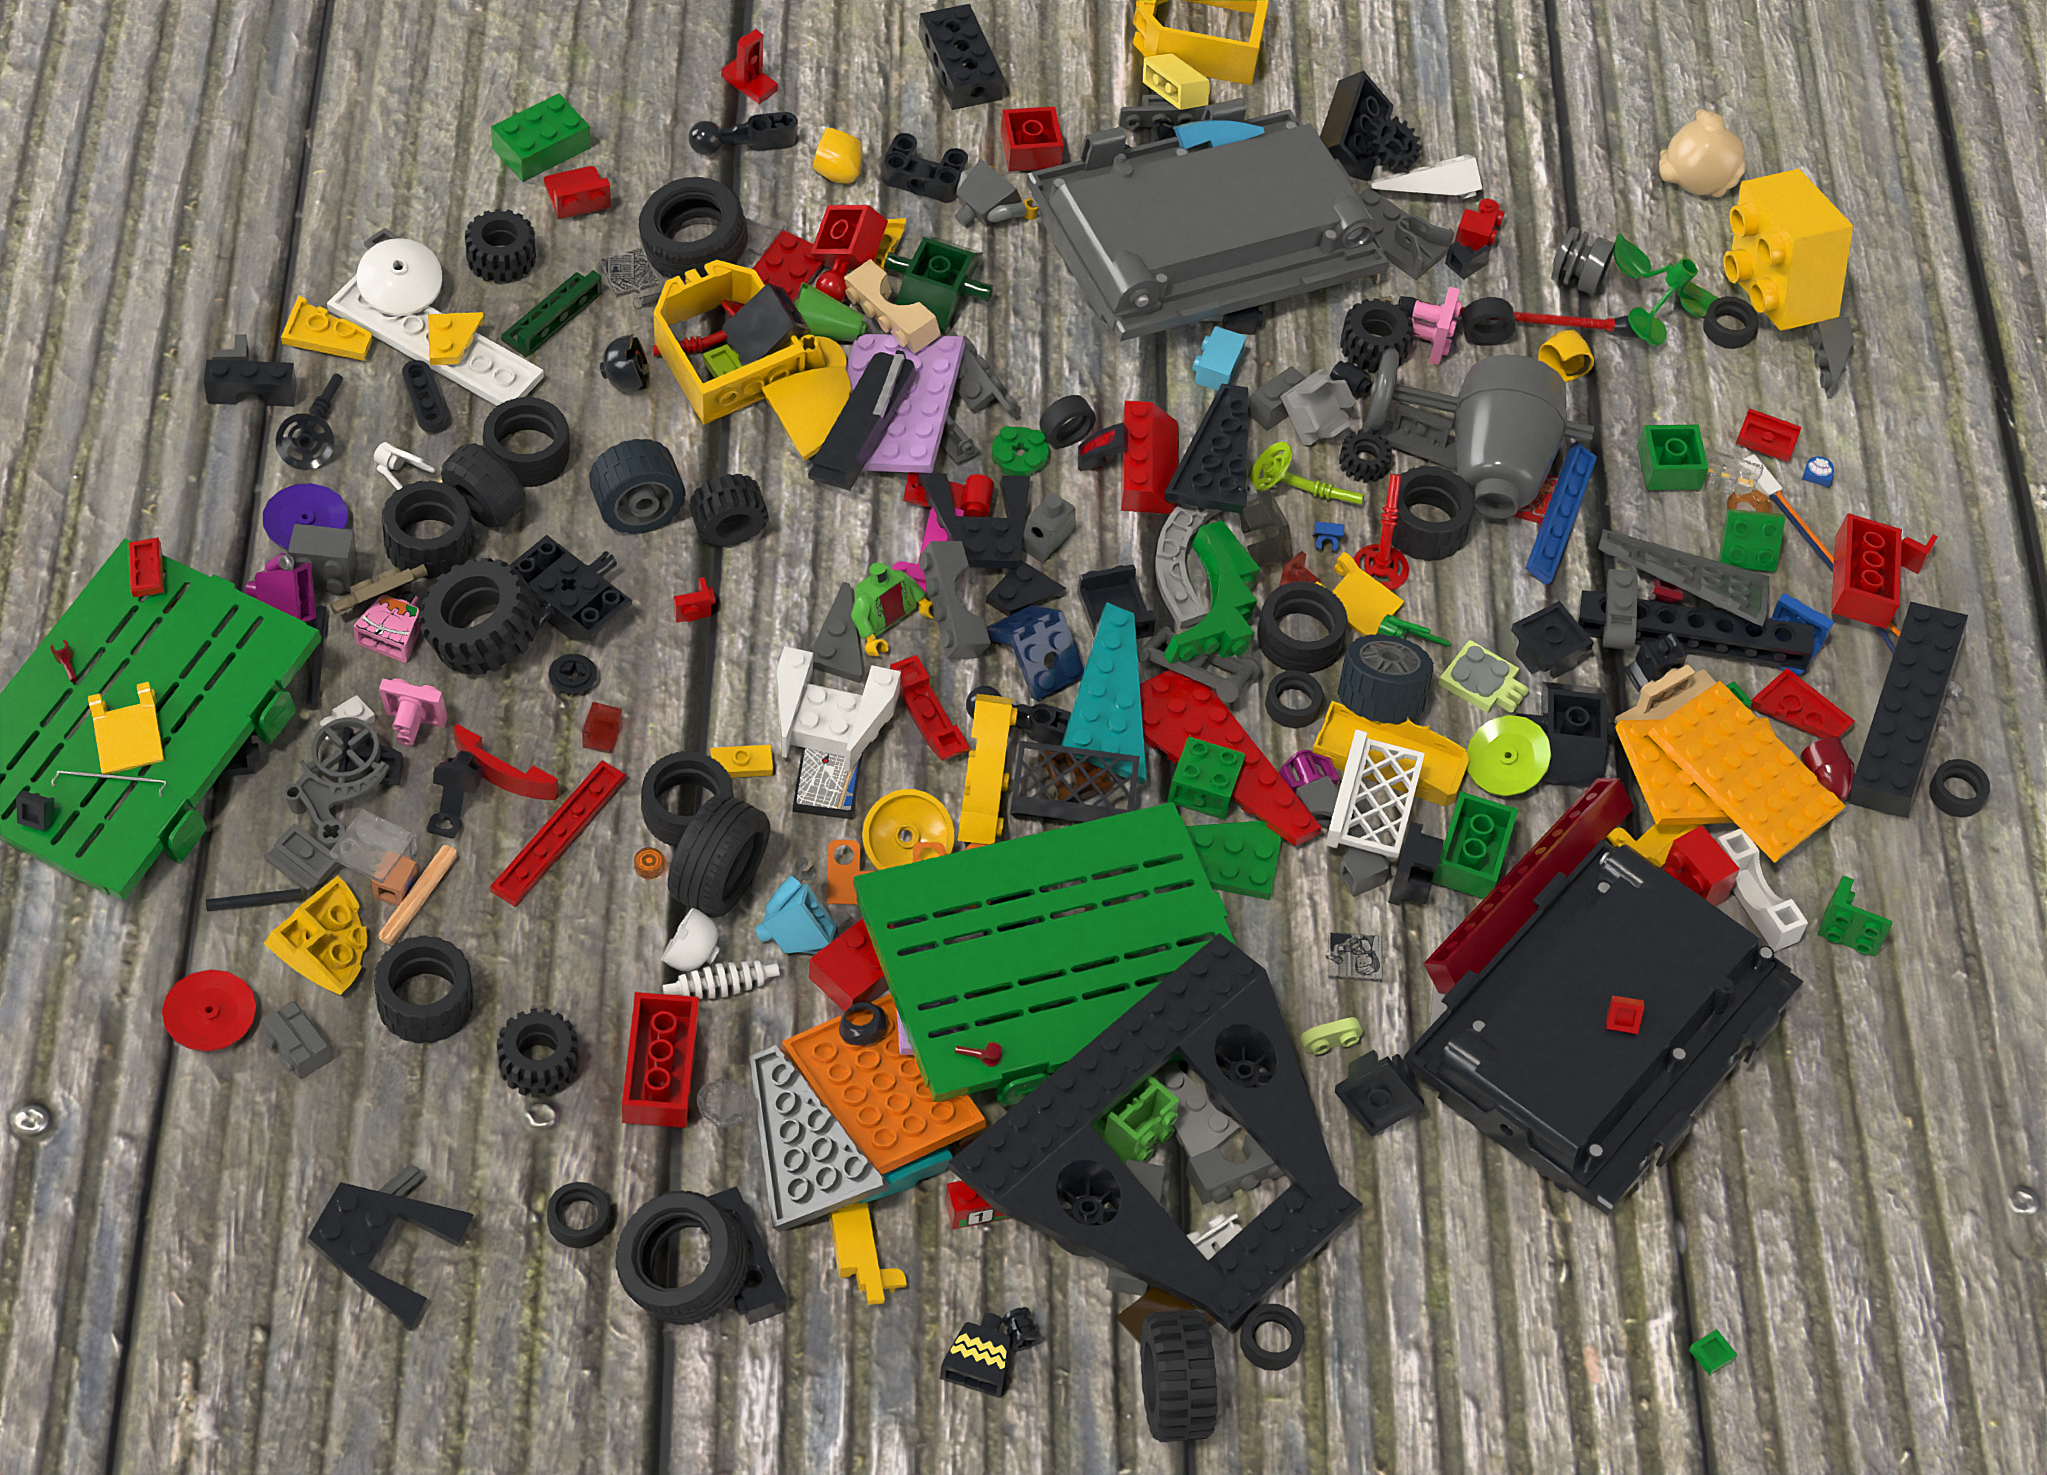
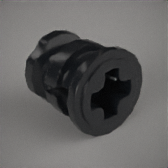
M1027 1307L1013 1309L1002 1318L1004 1326L1008 1327L1006 1332L1010 1339L1013 1340L1010 1344L1013 1351L1032 1348L1042 1340L1041 1333L1035 1331L1036 1325L1034 1320L1029 1319L1031 1312Z

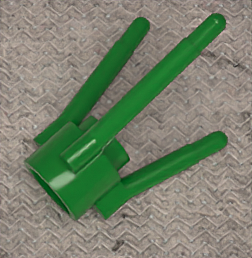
M1390 614L1383 618L1378 628L1377 634L1393 635L1404 639L1406 633H1410L1447 647L1451 646L1450 641L1430 634L1431 630L1429 628L1400 620Z

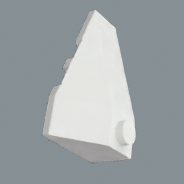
M1469 154L1436 162L1433 168L1430 166L1418 167L1409 171V174L1397 173L1368 182L1369 187L1372 189L1460 195L1461 199L1475 196L1476 191L1482 189L1476 158Z

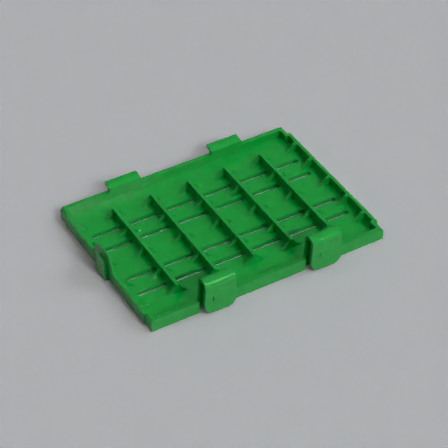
M126 538L123 539L0 693V779H3V782L0 784V840L108 896L111 894L121 900H125L163 850L171 860L178 864L185 860L207 830L201 813L195 809L190 810V807L195 808L253 730L263 742L267 744L273 743L296 712L290 693L284 689L322 639L318 629L237 590L234 583L215 574L209 577L163 554L162 569L163 573H166L163 577L164 592L151 594L144 602H140L144 596L133 597L131 593L129 542L132 541ZM190 585L171 611L164 614L184 587ZM234 609H236V613L226 624L223 630L219 633V635L217 637H213L214 634L221 627V625L224 623V621L231 614V612ZM132 611L135 612L114 641L108 643ZM263 619L261 624L251 635V637L248 639L245 645L241 649H237L239 645L243 642V640L246 638V636L249 634V632L256 625V623L259 620ZM155 624H160L138 653L132 655ZM63 640L68 642L73 652L71 664L77 677L75 682H70L64 666L55 660L50 650L52 644L55 650L58 651L65 646ZM204 647H208L206 652L202 655V657L192 668L189 674L184 679H181L183 674L187 671V669L194 662L197 656L201 653ZM99 653H103L81 683L75 685ZM229 658L233 659L209 691H205ZM124 664L127 667L102 697V701L105 700L108 711L140 704L137 684L150 683L151 689H154L156 695V709L170 691L175 688V692L157 714L162 746L165 742L168 743L163 750L165 761L152 764L144 776H140L146 766L110 774L165 781L166 786L161 791L162 797H159V790L164 785V782L107 778L87 806L82 807L104 777L59 773V776L53 781L56 785L52 787L51 781L57 775V771L102 774L92 713L88 715L70 739L66 740V738L90 709L88 696L101 694ZM67 694H69L70 697L66 700V702H65V703L62 705V707L58 710V712H57V713L55 714V716L51 719V721L47 724V726H46V727H42L43 724H44V723L47 721V719L50 717V715L54 712V710H55V709L58 707V705L61 703V701L65 698V696H66ZM196 701H201L179 731L173 733ZM36 736V740L32 743V745L21 757V759L14 766V768L12 770H8L9 767L20 755V753L32 740V738ZM58 748L62 749L41 777L33 783V780ZM132 785L136 786L112 818L106 820ZM23 790L33 794L39 793L43 797L55 798V810L51 813V826L45 831L17 823V809L12 812L8 819L3 820L16 803V796ZM76 816V820L56 845H52L71 819ZM99 828L102 829L83 856L77 858Z
M1174 802L857 875L853 879L859 909L926 1088L929 1087L934 1102L996 1087V1097L1001 1107L1019 1103L1049 1078L1044 1073L1045 1070H1047L1048 1074L1056 1072L1162 981L1140 987L1136 986L1135 983L1172 974L1211 940L1182 947L1177 946L1176 943L1212 935L1214 938L1220 933L1236 946L1226 922L1228 914L1218 892L1214 893L1184 821L1181 815L1179 816ZM1177 856L1182 858V860L1149 868L1143 866L1144 864ZM1131 867L1133 869L1132 872L1111 876L1099 880H1093L1091 878L1093 876H1098ZM1080 880L1082 883L1045 893L1039 891L1043 888ZM1188 882L1193 884V886L1185 887L1161 894H1156L1154 892L1155 890L1176 886ZM1026 892L1029 893L1028 897L994 905L986 903ZM1142 893L1144 896V898L1127 901L1111 906L1102 905V903L1118 900ZM972 905H976L977 909L952 914L940 918H935L933 916L934 914L943 913ZM1091 906L1092 908L1090 911L1057 919L1050 918L1051 915ZM923 917L924 920L923 922L894 929L887 928L888 925ZM1039 919L1040 923L1003 932L997 930L1001 927ZM985 931L987 933V936L946 945L943 943L944 941ZM931 944L934 946L933 949L904 956L897 954L898 952ZM1164 946L1166 951L1126 960L1124 958L1127 955ZM1111 959L1114 962L1113 964L1077 973L1071 971L1074 968ZM1058 972L1061 974V977L1024 986L1018 984V982ZM1005 985L1008 987V990L971 999L964 997L965 995ZM1124 986L1125 989L1124 991L1088 1000L1082 998L1085 995ZM952 998L955 1003L923 1011L918 1010L920 1006ZM1069 999L1072 1001V1004L1036 1013L1029 1012V1009ZM1017 1012L1019 1015L1016 1018L980 1027L975 1025L977 1022ZM961 1026L965 1027L964 1031L936 1038L928 1037L929 1034ZM989 1042H995L1002 1046V1057L994 1067L986 1066L979 1058L955 1053L956 1045L984 1050ZM1176 1053L1164 1065L1183 1061L1184 1058L1179 1053Z

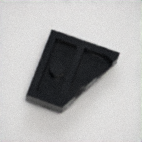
M344 727L342 738L345 744V749L342 750L344 758L339 761L338 772H350L358 769L347 755V751L350 749L348 741L357 735L354 733V729L350 727ZM368 738L353 750L364 763L372 755L374 749L373 738ZM380 743L381 753L377 763L380 764L383 761L389 765L390 769L379 784L400 785L403 754Z

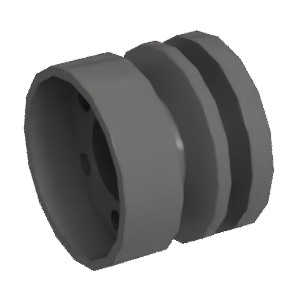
M1571 227L1568 234L1562 239L1555 254L1551 280L1558 282L1565 271L1564 285L1568 286L1574 276H1578L1577 290L1595 296L1610 264L1615 243L1598 237L1592 247L1588 246L1589 233L1584 231L1578 242L1576 240L1579 229Z

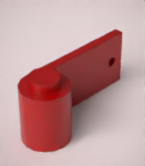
M908 472L903 501L929 507L925 499L926 493L923 487L917 484L919 473ZM973 474L966 479L965 485L948 481L953 509L964 510L965 517L988 516L994 489V482L991 478L983 474Z

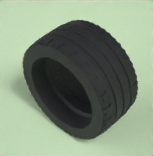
M517 397L497 405L487 416L483 428V446L495 453L508 465L522 487H537L547 484L563 472L569 460L570 432L564 414L554 404L540 398ZM521 430L538 431L554 440L546 449L533 454L514 453L500 445V442L509 434Z
M1295 581L1281 585L1269 594L1261 609L1257 627L1260 649L1272 664H1275L1282 670H1296L1307 674L1319 672L1336 660L1343 647L1347 632L1346 610L1339 597L1322 585L1307 581ZM1289 614L1309 615L1319 620L1327 628L1329 635L1317 641L1305 642L1295 640L1284 634L1276 625L1275 620Z
M695 751L671 753L656 761L646 773L641 788L643 819L650 833L664 844L678 847L685 830L695 816L676 815L662 808L657 799L665 790L675 785L690 783L706 788L714 796L725 793L733 796L732 782L727 770L724 769L720 762L711 758V756Z

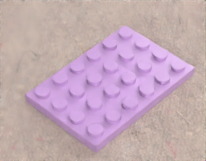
M864 334L857 336V339L853 342L846 367L852 384V392L876 353L884 352L895 355L896 350L903 351L906 359L912 360L916 368V375L862 471L932 473L965 348L964 336H939L915 354L908 347H902L896 341L894 335ZM895 383V385H894L893 391H892L891 396H890L891 399L893 398V395H894V393H895L896 387H897V385H898V384H896V383Z

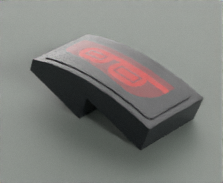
M1124 422L1096 432L1078 446L1079 471L1106 465L1107 456L1128 451V428Z

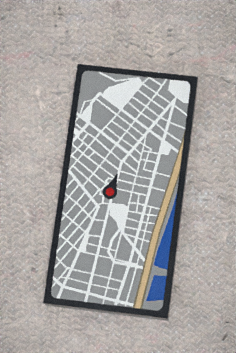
M802 747L792 812L853 819L863 752L860 759L849 772L845 771V756Z

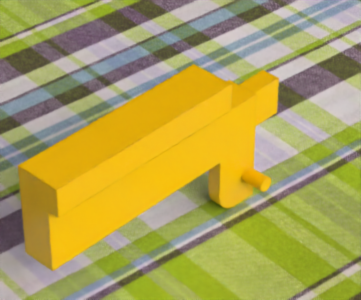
M1654 823L1637 841L1623 828H1615L1606 837L1616 847H1621L1626 843L1651 862L1661 867L1665 863L1673 841L1704 824L1656 825Z
M858 1201L828 1213L839 1278L851 1277V1274H856L859 1291H865L867 1305L884 1304L883 1289H889L893 1293L895 1288L906 1287V1278L902 1270L898 1268L879 1269L867 1202L860 1204Z

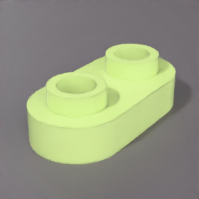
M1350 1017L1313 1027L1302 1034L1300 1041L1305 1052L1320 1055L1327 1052L1330 1048L1341 1045L1349 1047L1356 1044L1363 1030L1358 1019Z

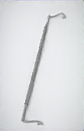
M57 771V775L51 781L52 787H54L56 784L53 781L59 776V773H68L72 775L164 782V785L159 790V797L163 796L161 791L166 786V782L162 780L72 771Z

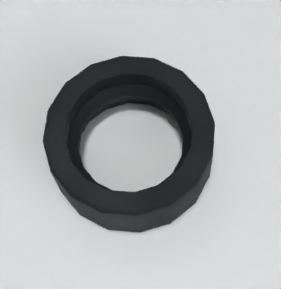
M1730 296L1717 298L1710 303L1703 321V331L1709 340L1723 348L1736 349L1744 347L1751 341L1758 324V315L1753 306L1743 299ZM1721 315L1733 316L1743 322L1746 328L1740 330L1728 329L1719 324L1715 317Z
M1480 298L1467 305L1462 312L1464 336L1475 345L1492 346L1500 344L1509 339L1516 329L1513 307L1502 298ZM1487 318L1501 319L1499 322L1491 325L1476 324L1478 321Z
M1069 395L1051 404L1042 414L1039 425L1050 444L1054 447L1064 448L1081 441L1087 436L1095 425L1096 416L1082 396Z
M1296 670L1284 671L1276 675L1269 683L1265 701L1267 713L1276 723L1283 727L1294 729L1306 727L1319 716L1323 691L1321 685L1313 676ZM1288 689L1299 690L1311 699V705L1305 709H1291L1280 703L1277 699V694Z
M1963 759L1947 760L1941 764L1929 785V794L1933 803L1941 811L1955 817H1968L1980 811L1990 792V781L1987 774L1978 765ZM1951 777L1960 778L1974 788L1976 796L1970 799L1958 798L1945 788L1943 780Z
M573 1182L565 1184L557 1189L548 1201L547 1223L550 1233L557 1242L567 1247L584 1248L592 1246L603 1238L609 1228L610 1207L607 1197L600 1188L590 1183ZM577 1200L587 1201L595 1205L598 1211L597 1221L590 1227L580 1230L570 1229L562 1225L559 1219L560 1209L567 1203Z
M1267 1303L1255 1307L1247 1315L1240 1333V1347L1244 1356L1254 1366L1264 1370L1278 1371L1289 1367L1297 1360L1305 1339L1304 1326L1299 1316L1290 1308L1280 1304ZM1263 1322H1276L1283 1325L1291 1334L1289 1348L1282 1352H1269L1261 1349L1253 1339L1255 1327Z

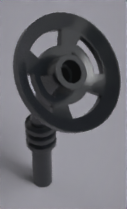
M333 374L321 396H317L310 407V413L292 415L279 426L275 438L276 449L279 456L288 465L303 470L314 469L324 464L331 456L334 449V434L329 424L324 420V417L331 407L332 398L343 381L341 375ZM297 422V424L290 429L288 436L283 437L287 427L292 423ZM317 424H319L325 432L318 434V432L315 429ZM300 428L296 437H292L293 433ZM314 441H318L316 447L310 450V448L314 444ZM322 443H326L327 445L323 453L313 459L312 455L320 450ZM292 445L294 450L303 454L302 460L292 457L285 448Z

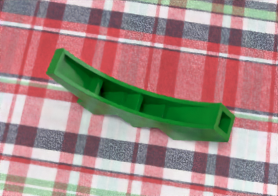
M1223 520L1200 526L1192 543V548L1200 558L1209 579L1211 589L1210 612L1194 627L1172 636L1163 655L1169 664L1179 661L1185 662L1193 657L1202 654L1208 655L1217 651L1222 659L1233 655H1242L1249 648V643L1255 633L1246 621L1251 618L1252 611L1258 601L1250 589L1255 585V580L1261 568Z

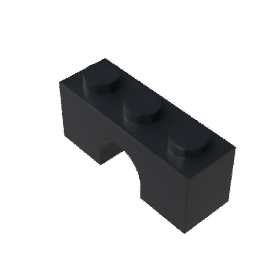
M207 359L204 375L207 404L236 405L239 392L254 391L264 398L265 406L294 407L297 387L294 363Z

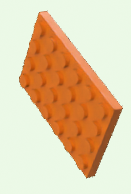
M891 993L870 1002L880 1006L887 1015L888 1020L886 1034L874 1043L852 1045L845 1042L839 1034L842 1015L781 1041L782 1050L882 1175L986 1127V1119L968 1094L934 1102L929 1087L926 1088L915 1056L900 1054L897 1008ZM866 1009L855 1011L847 1016V1020L857 1026L865 1025L873 1019V1013Z

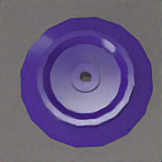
M314 483L295 484L281 489L268 500L262 512L263 528L271 541L284 549H289L294 524L345 529L348 523L347 507L341 496L328 487Z

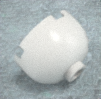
M691 908L677 928L676 935L670 940L661 958L669 966L680 971L696 970L705 962L711 964L720 950L719 947L715 946L718 932L713 920L700 910Z

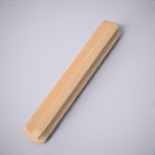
M449 845L441 847L379 932V939L383 943L391 946L397 941L457 858L455 848Z

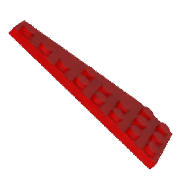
M1171 669L1139 684L1143 740L1153 749L1158 747L1175 764L1180 760L1188 737L1244 753L1245 758L1231 799L1242 806L1241 809L1247 814L1251 815L1253 813L1267 823L1266 827L1294 846L1320 835L1321 826L1210 686Z

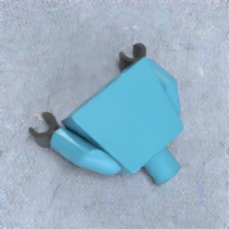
M806 857L798 859L795 865L797 873L794 877L790 875L775 891L766 904L767 910L763 923L756 926V934L761 942L774 939L781 950L787 954L794 952L817 954L835 940L839 934L844 933L854 925L846 911L839 912L833 921L808 884L801 885L803 880L809 881L816 876L814 865L809 870L802 871L809 862Z

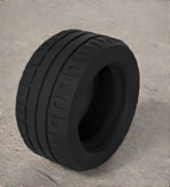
M685 177L662 186L647 200L639 216V231L647 259L656 271L670 279L680 276L681 280L685 282V272L695 269L701 278L705 277L708 273L704 265L715 260L736 264L742 257L748 243V230L739 198L728 186L710 178ZM693 218H711L720 222L718 228L710 235L693 242H677L667 237L671 229L681 222Z
M727 793L715 795L707 800L691 820L673 856L667 879V887L673 899L692 909L700 910L711 918L726 915L747 890L764 856L771 826L766 813Z
M684 1190L667 1192L652 1198L648 1203H644L627 1221V1225L620 1234V1241L617 1243L616 1270L618 1271L617 1275L624 1291L645 1311L666 1323L691 1325L695 1322L700 1323L702 1320H709L710 1317L713 1318L716 1316V1313L722 1312L729 1305V1302L734 1300L746 1279L745 1274H747V1267L749 1266V1247L740 1224L717 1202L698 1192L688 1190L686 1192ZM687 1227H701L708 1230L712 1244L711 1254L703 1273L692 1283L680 1288L660 1287L655 1277L654 1265L655 1257L662 1243L673 1233Z

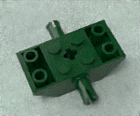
M933 236L923 237L912 259L889 252L885 259L884 269L904 274L895 305H911L920 302L936 316L940 332L945 333L962 297L969 295L985 302H989L993 285L971 279L983 256V252Z

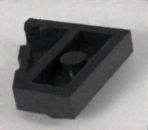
M1020 560L1018 568L1011 569L987 595L986 603L1004 615L1009 616L1030 605L1042 606L1043 601L1055 596L1057 599L1063 598L1066 587Z

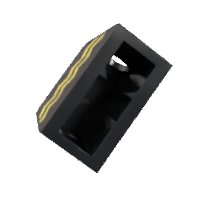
M984 1313L980 1325L966 1322L942 1362L941 1380L997 1398L1001 1397L1010 1336L999 1332L1003 1321L1000 1316L993 1313Z

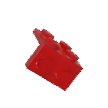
M587 166L544 177V186L558 219L611 208L608 178L600 179L594 166Z

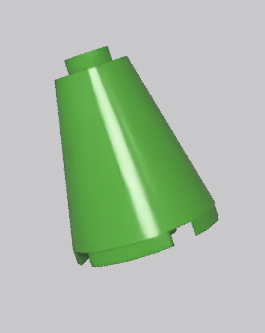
M801 283L798 291L800 297L795 301L794 305L811 330L806 335L854 342L857 336L864 335L867 322L862 321V314L810 284Z

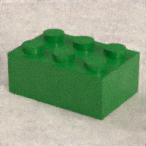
M560 93L491 126L492 149L522 182L591 148L589 124Z
M1460 791L1432 883L1484 899L1496 885L1519 809Z

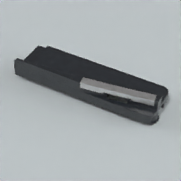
M896 350L895 355L884 352L874 354L812 462L813 466L808 473L809 479L849 491L852 489L916 375L913 361L906 359L903 351ZM895 383H896V384H898V385H897V387H896V390H895V393H894V395H893V398L891 399L890 396H891V393H892V391H893L894 385H895Z

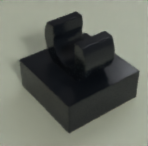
M23 790L16 796L17 823L45 831L51 826V813L55 810V798L40 796L39 793L33 794Z

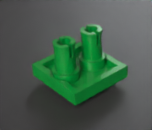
M1727 509L1718 562L1744 569L1776 572L1786 519L1785 515Z

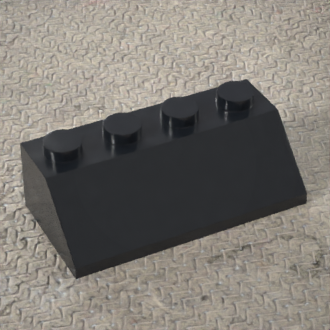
M1364 70L1338 81L1320 138L1334 160L1338 159L1349 177L1367 181L1371 178L1377 158L1374 159L1372 157L1375 153L1374 150H1368L1367 148L1371 143L1366 140V136L1369 134L1367 130L1379 117L1383 119L1386 115L1391 116L1394 105Z

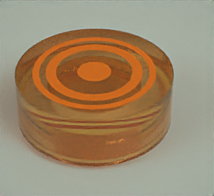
M646 847L640 849L635 854L634 870L638 876L644 879H654L663 873L665 859L660 850Z

